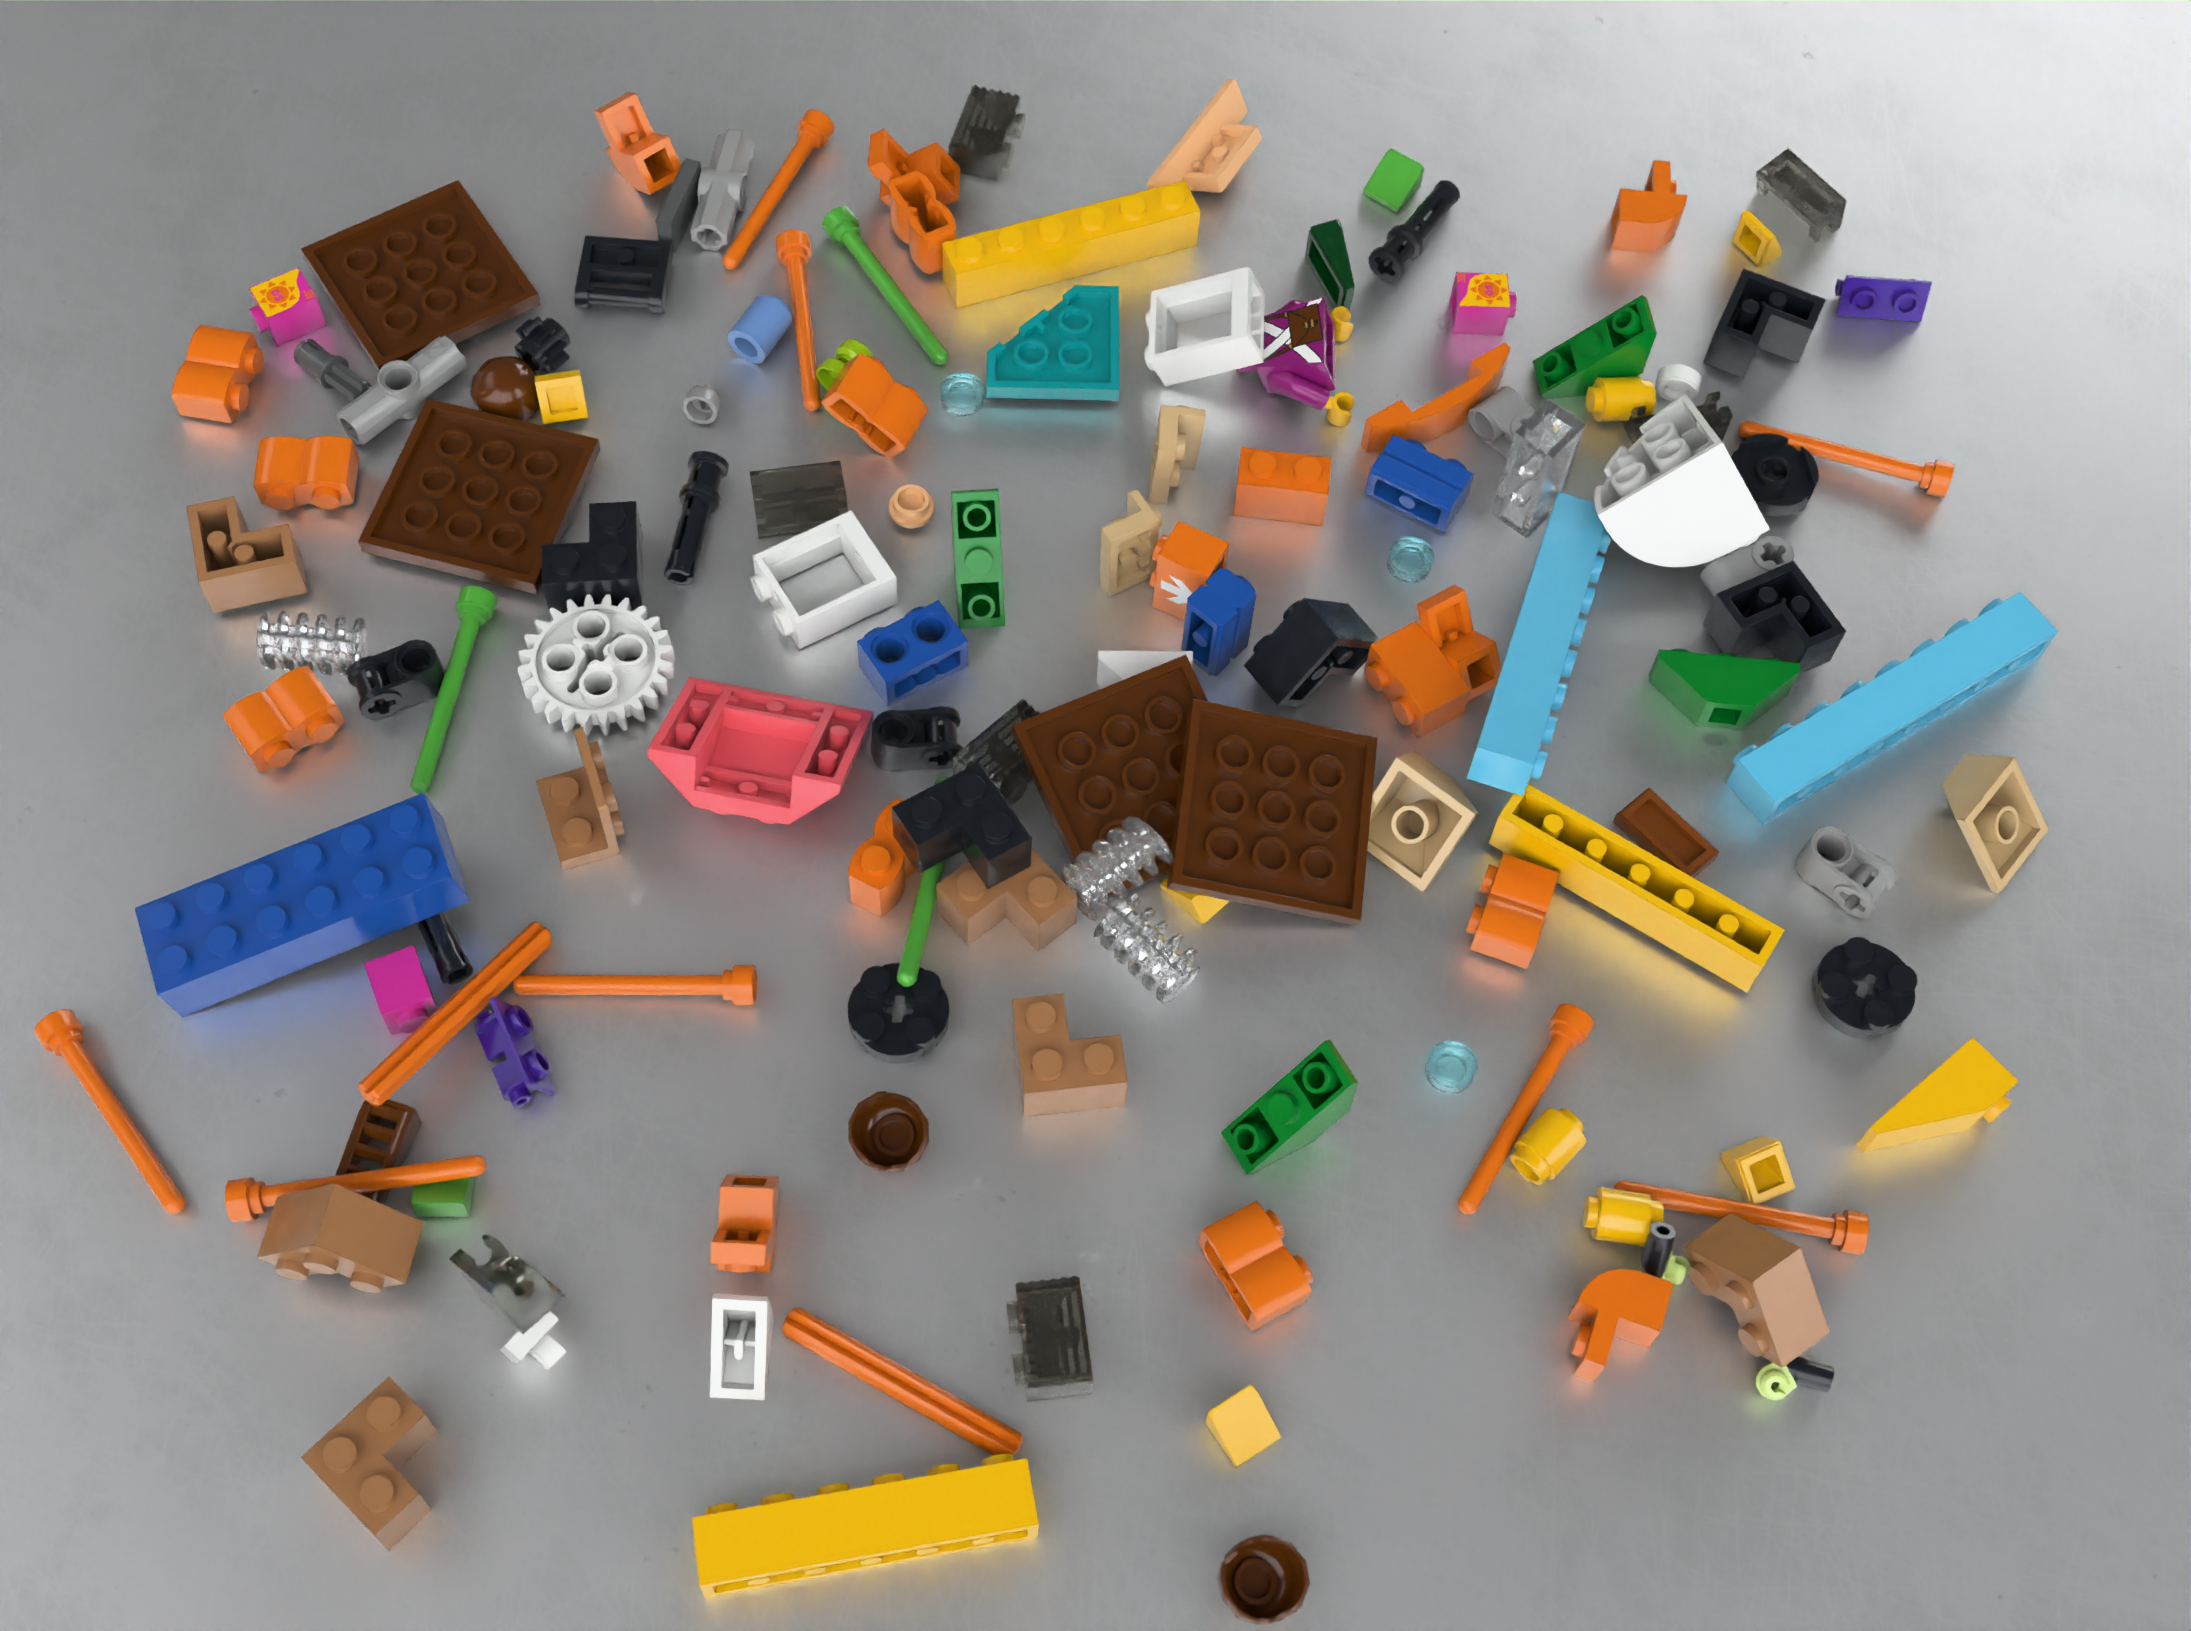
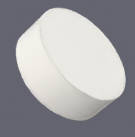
M1681 364L1666 365L1658 371L1655 390L1662 398L1674 402L1687 394L1690 400H1693L1699 394L1702 378L1695 369Z

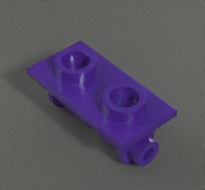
M1846 275L1845 279H1837L1835 285V295L1840 296L1836 316L1921 322L1932 282L1916 279Z
M495 997L490 998L489 1001L493 1010L485 1011L477 1016L478 1024L475 1027V1032L488 1061L495 1062L504 1055L507 1057L505 1061L492 1068L503 1099L511 1101L513 1107H521L532 1100L530 1093L535 1090L554 1095L556 1091L549 1077L552 1073V1068L546 1056L535 1045L530 1033L534 1029L530 1017L518 1005L513 1006Z

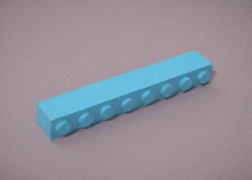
M1562 492L1557 493L1467 779L1523 796L1529 779L1539 780L1548 752L1539 750L1541 743L1549 746L1558 718L1549 714L1551 710L1559 712L1568 684L1559 682L1560 677L1569 679L1573 669L1577 651L1571 650L1569 647L1570 644L1579 646L1587 619L1580 618L1579 613L1588 615L1596 588L1588 586V583L1597 584L1605 557L1598 556L1597 552L1606 554L1611 539L1592 501Z
M2021 592L2004 602L1997 598L1984 607L1978 617L1969 622L1964 618L1955 623L1942 639L1936 642L1932 639L1924 641L1911 653L1910 658L1900 663L1895 659L1889 662L1868 683L1865 684L1862 680L1855 682L1843 692L1839 700L1831 705L1827 701L1820 703L1806 715L1804 721L1796 726L1792 723L1783 725L1772 734L1769 742L1759 748L1752 744L1743 749L1733 760L1735 767L1726 784L1763 826L2041 657L2058 631Z

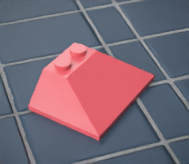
M689 677L650 743L647 757L693 807L708 809L721 815L734 814L755 818L768 824L781 823L789 825L841 792L872 723L874 712Z

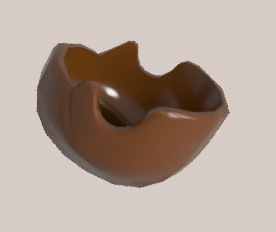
M502 356L489 359L482 364L473 376L470 395L480 411L524 421L536 414L540 408L535 385V376L538 375L526 361L519 357Z
M886 1091L876 1092L857 1104L848 1121V1141L855 1155L865 1165L878 1171L902 1172L921 1159L929 1144V1121L918 1104L912 1099Z
M1272 1535L1249 1537L1234 1545L1225 1554L1218 1574L1221 1597L1237 1618L1257 1625L1272 1624L1296 1613L1302 1606L1310 1585L1306 1560L1292 1543Z

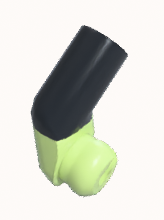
M1654 1222L1650 1225L1642 1252V1268L1647 1274L1668 1280L1675 1285L1682 1284L1689 1267V1262L1685 1257L1673 1255L1672 1247L1676 1237V1230L1667 1223Z
M1800 1356L1783 1368L1773 1362H1769L1758 1372L1756 1386L1762 1396L1771 1400L1783 1399L1800 1384L1828 1392L1834 1378V1367Z

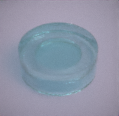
M955 372L948 375L940 385V403L942 407L954 416L965 417L975 414L984 403V386L982 381L974 374L968 372Z
M1415 536L1401 537L1390 546L1387 568L1400 581L1407 583L1422 581L1431 572L1434 561L1433 549L1421 538Z
M1453 1040L1443 1041L1435 1045L1429 1052L1425 1063V1075L1428 1082L1436 1090L1446 1094H1457L1468 1089L1478 1069V1062L1474 1052L1467 1045Z

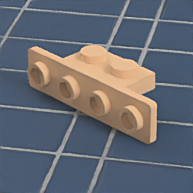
M1227 79L1150 177L1147 182L1148 189L1184 180L1190 191L1222 193L1228 186L1229 182L1262 140L1257 126L1238 125L1247 114V107L1235 79Z

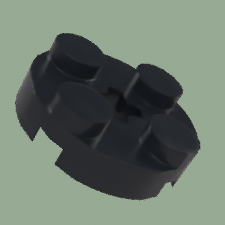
M1758 434L1748 437L1740 443L1739 448L1733 452L1731 457L1762 515L1773 517L1787 516L1803 511L1819 479L1818 467L1810 452L1802 446L1800 451H1798L1795 447L1787 444L1789 438L1777 434ZM1767 469L1771 470V473L1775 476L1780 475L1781 478L1777 481L1771 480L1763 474Z
M1854 937L1845 944L1834 947L1823 957L1813 974L1812 991L1815 988L1816 996L1819 1000L1817 1008L1821 1016L1832 1027L1848 1036L1866 1038L1868 1034L1878 1035L1883 1033L1882 1036L1891 1034L1902 1025L1915 1004V987L1918 981L1915 971L1905 965L1892 951L1881 945L1871 943L1863 937ZM1853 981L1868 983L1875 992V996L1872 994H1867L1864 998L1858 996L1855 993L1858 986Z
M900 963L872 966L863 972L860 982L851 992L848 1002L850 1031L855 1040L857 1038L858 1042L866 1048V1052L875 1059L897 1064L913 1062L923 1057V1052L931 1049L935 1043L937 1046L943 1040L949 1025V1001L947 994L941 986L940 978L933 971L924 970L920 967L915 984L910 987H904L897 981ZM898 1003L905 1004L907 1009H912V1015H904L902 1022L899 1023L893 1022L892 1014L885 1012L887 1008L893 1007L894 1004Z

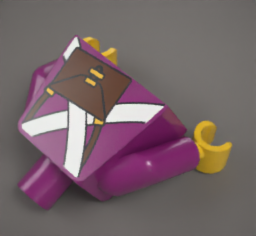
M1324 297L1315 298L1307 302L1291 300L1276 312L1264 316V363L1235 369L1237 374L1257 371L1267 392L1294 399L1320 411L1323 408H1327V419L1332 425L1336 427L1347 426L1352 417L1350 411L1355 403L1354 398L1348 392H1339L1332 397L1330 396V391L1335 390V341L1348 340L1354 327L1349 322L1351 317L1350 311L1347 307L1337 306L1330 313Z

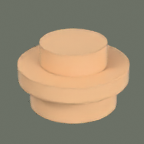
M914 484L904 485L897 489L889 501V514L891 519L901 527L919 528L926 525L934 515V501L921 486Z

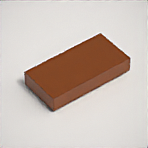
M1650 788L1646 789L1618 812L1613 821L1640 848L1693 878L1715 861L1719 854L1715 847Z

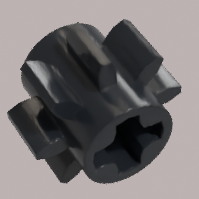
M537 316L534 320L528 319L515 331L521 339L515 345V352L535 372H538L541 368L546 373L551 369L556 371L570 359V356L563 350L570 344L569 335L554 319L546 318L542 321Z

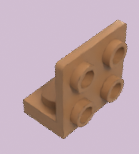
M583 727L573 729L583 767L536 780L563 871L620 855L616 836L625 834L618 812L617 801L611 782H609L606 774V767L598 741L588 743Z

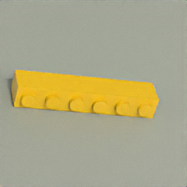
M1184 180L942 242L943 279L956 309L1187 249L1197 246L1201 211Z
M1527 784L1523 796L1512 795L1499 814L1489 841L1490 845L1508 855L1560 872L1557 883L1746 993L1785 931L1530 784Z
M1000 1454L983 1459L981 1461L982 1466L960 1470L958 1464H943L928 1469L926 1471L927 1476L905 1480L903 1474H886L874 1478L871 1481L872 1486L850 1489L849 1484L836 1483L818 1488L816 1495L794 1499V1495L791 1493H779L762 1498L760 1500L761 1505L742 1509H738V1504L722 1503L710 1506L704 1510L705 1515L692 1517L699 1586L704 1597L707 1598L1038 1538L1039 1523L1027 1458L1014 1460V1455Z

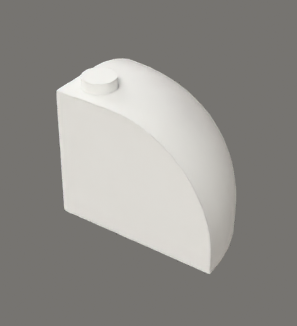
M1687 394L1675 400L1639 428L1643 436L1628 450L1625 446H1620L1604 468V472L1607 475L1604 485L1597 486L1595 489V510L1612 539L1630 555L1658 566L1688 567L1707 563L1737 548L1751 545L1761 534L1770 530L1723 442Z

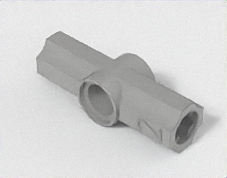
M727 129L726 133L718 135L709 168L703 167L700 172L697 192L698 206L690 231L692 240L706 250L718 251L720 247L728 245L737 211L742 212L745 208L748 192L747 175L754 153V143L752 139L746 137L739 130Z
M444 335L442 338H436L407 361L396 360L383 365L377 375L378 382L335 414L338 423L355 443L365 445L396 420H409L419 416L426 398L467 367L465 357L457 349L455 343Z

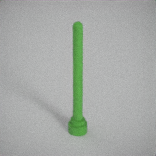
M840 206L830 211L823 219L822 229L833 243L846 246L932 362L936 365H944L948 361L947 351L860 237L861 230L858 218L847 206Z
M464 586L461 588L455 608L458 612L457 617L461 622L410 782V787L416 794L426 793L430 788L479 627L484 626L486 621L491 620L494 614L497 597L491 591L482 587Z
M949 777L940 778V779H938V780L935 782V784H937V783H939V782H941V781H943V780H945V779H947V778H949ZM946 860L922 872L897 973V981L904 987L912 986L917 980L937 898L936 884L941 881Z

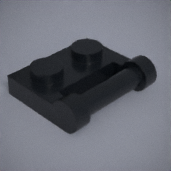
M585 236L575 285L574 300L576 308L590 309L593 304L649 308L650 313L664 314L666 292L673 258L672 242ZM595 281L650 285V291L593 287Z

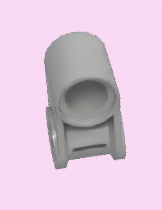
M1507 386L1501 387L1469 410L1467 414L1468 422L1473 432L1479 439L1488 443L1503 456L1511 466L1522 471H1532L1544 463L1546 455L1544 444L1549 440L1551 433L1550 422L1526 403L1514 389Z
M1766 536L1747 547L1713 560L1702 571L1700 579L1715 598L1716 594L1793 561L1794 551L1785 539L1777 536Z
M1826 826L1819 828L1808 840L1796 859V869L1804 881L1812 884L1834 900L1845 912L1858 918L1869 917L1875 910L1876 899L1883 890H1889L1897 881V874L1892 865L1885 859L1874 855L1852 839L1845 831L1837 827ZM1819 852L1825 854L1830 860L1823 858ZM1873 871H1877V875L1875 877L1871 875ZM1854 895L1859 897L1857 900H1853Z

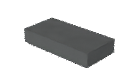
M687 158L683 161L655 220L658 240L672 242L673 253H676L698 206L697 192L701 164L699 161Z

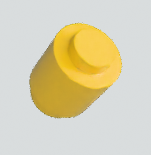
M1599 377L1595 380L1593 386L1587 390V411L1593 413L1597 422L1640 421L1643 416H1650L1654 411V385L1651 381H1643L1641 377Z
M1547 1108L1514 1144L1516 1151L1510 1156L1513 1166L1526 1179L1537 1185H1542L1546 1179H1555L1586 1144L1585 1136L1582 1133L1584 1125L1578 1117L1566 1109L1557 1111Z
M1598 1187L1595 1197H1586L1583 1209V1227L1591 1228L1592 1239L1636 1246H1644L1650 1225L1654 1222H1663L1664 1218L1663 1202L1651 1200L1650 1194Z

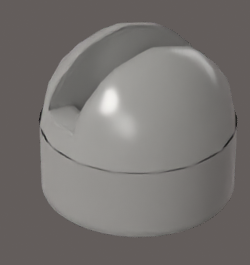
M693 386L683 402V412L693 422L699 424L712 423L719 413L721 398L717 390L712 386Z

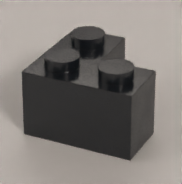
M1743 269L1717 325L1703 363L1742 378L1745 377L1757 348L1799 363L1826 299Z
M636 501L589 504V542L542 545V587L548 610L553 607L562 614L567 612L568 599L575 602L577 607L584 606L585 597L589 594L593 598L594 604H601L605 595L610 594L613 606H618L625 597L629 598L632 610L644 605L643 533Z
M1794 561L1717 593L1703 622L1704 627L1723 653L1737 656L1767 643L1778 659L1785 662L1800 663L1798 675L1829 662L1846 633L1844 627Z
M1303 598L1293 603L1285 611L1283 622L1273 633L1264 636L1257 642L1253 648L1254 654L1243 666L1277 706L1301 707L1330 674L1353 676L1367 661L1370 645L1380 639L1349 604Z
M980 762L892 807L893 836L918 874L961 851L987 889L1031 867L1032 837Z

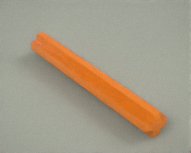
M538 922L530 923L359 1082L358 1089L362 1098L375 1107L382 1105L490 1003V998L496 997L552 944L550 931Z
M794 1307L785 1318L782 1332L789 1339L990 1454H1012L1014 1457L1017 1455L1023 1441V1436L1020 1432L800 1307Z

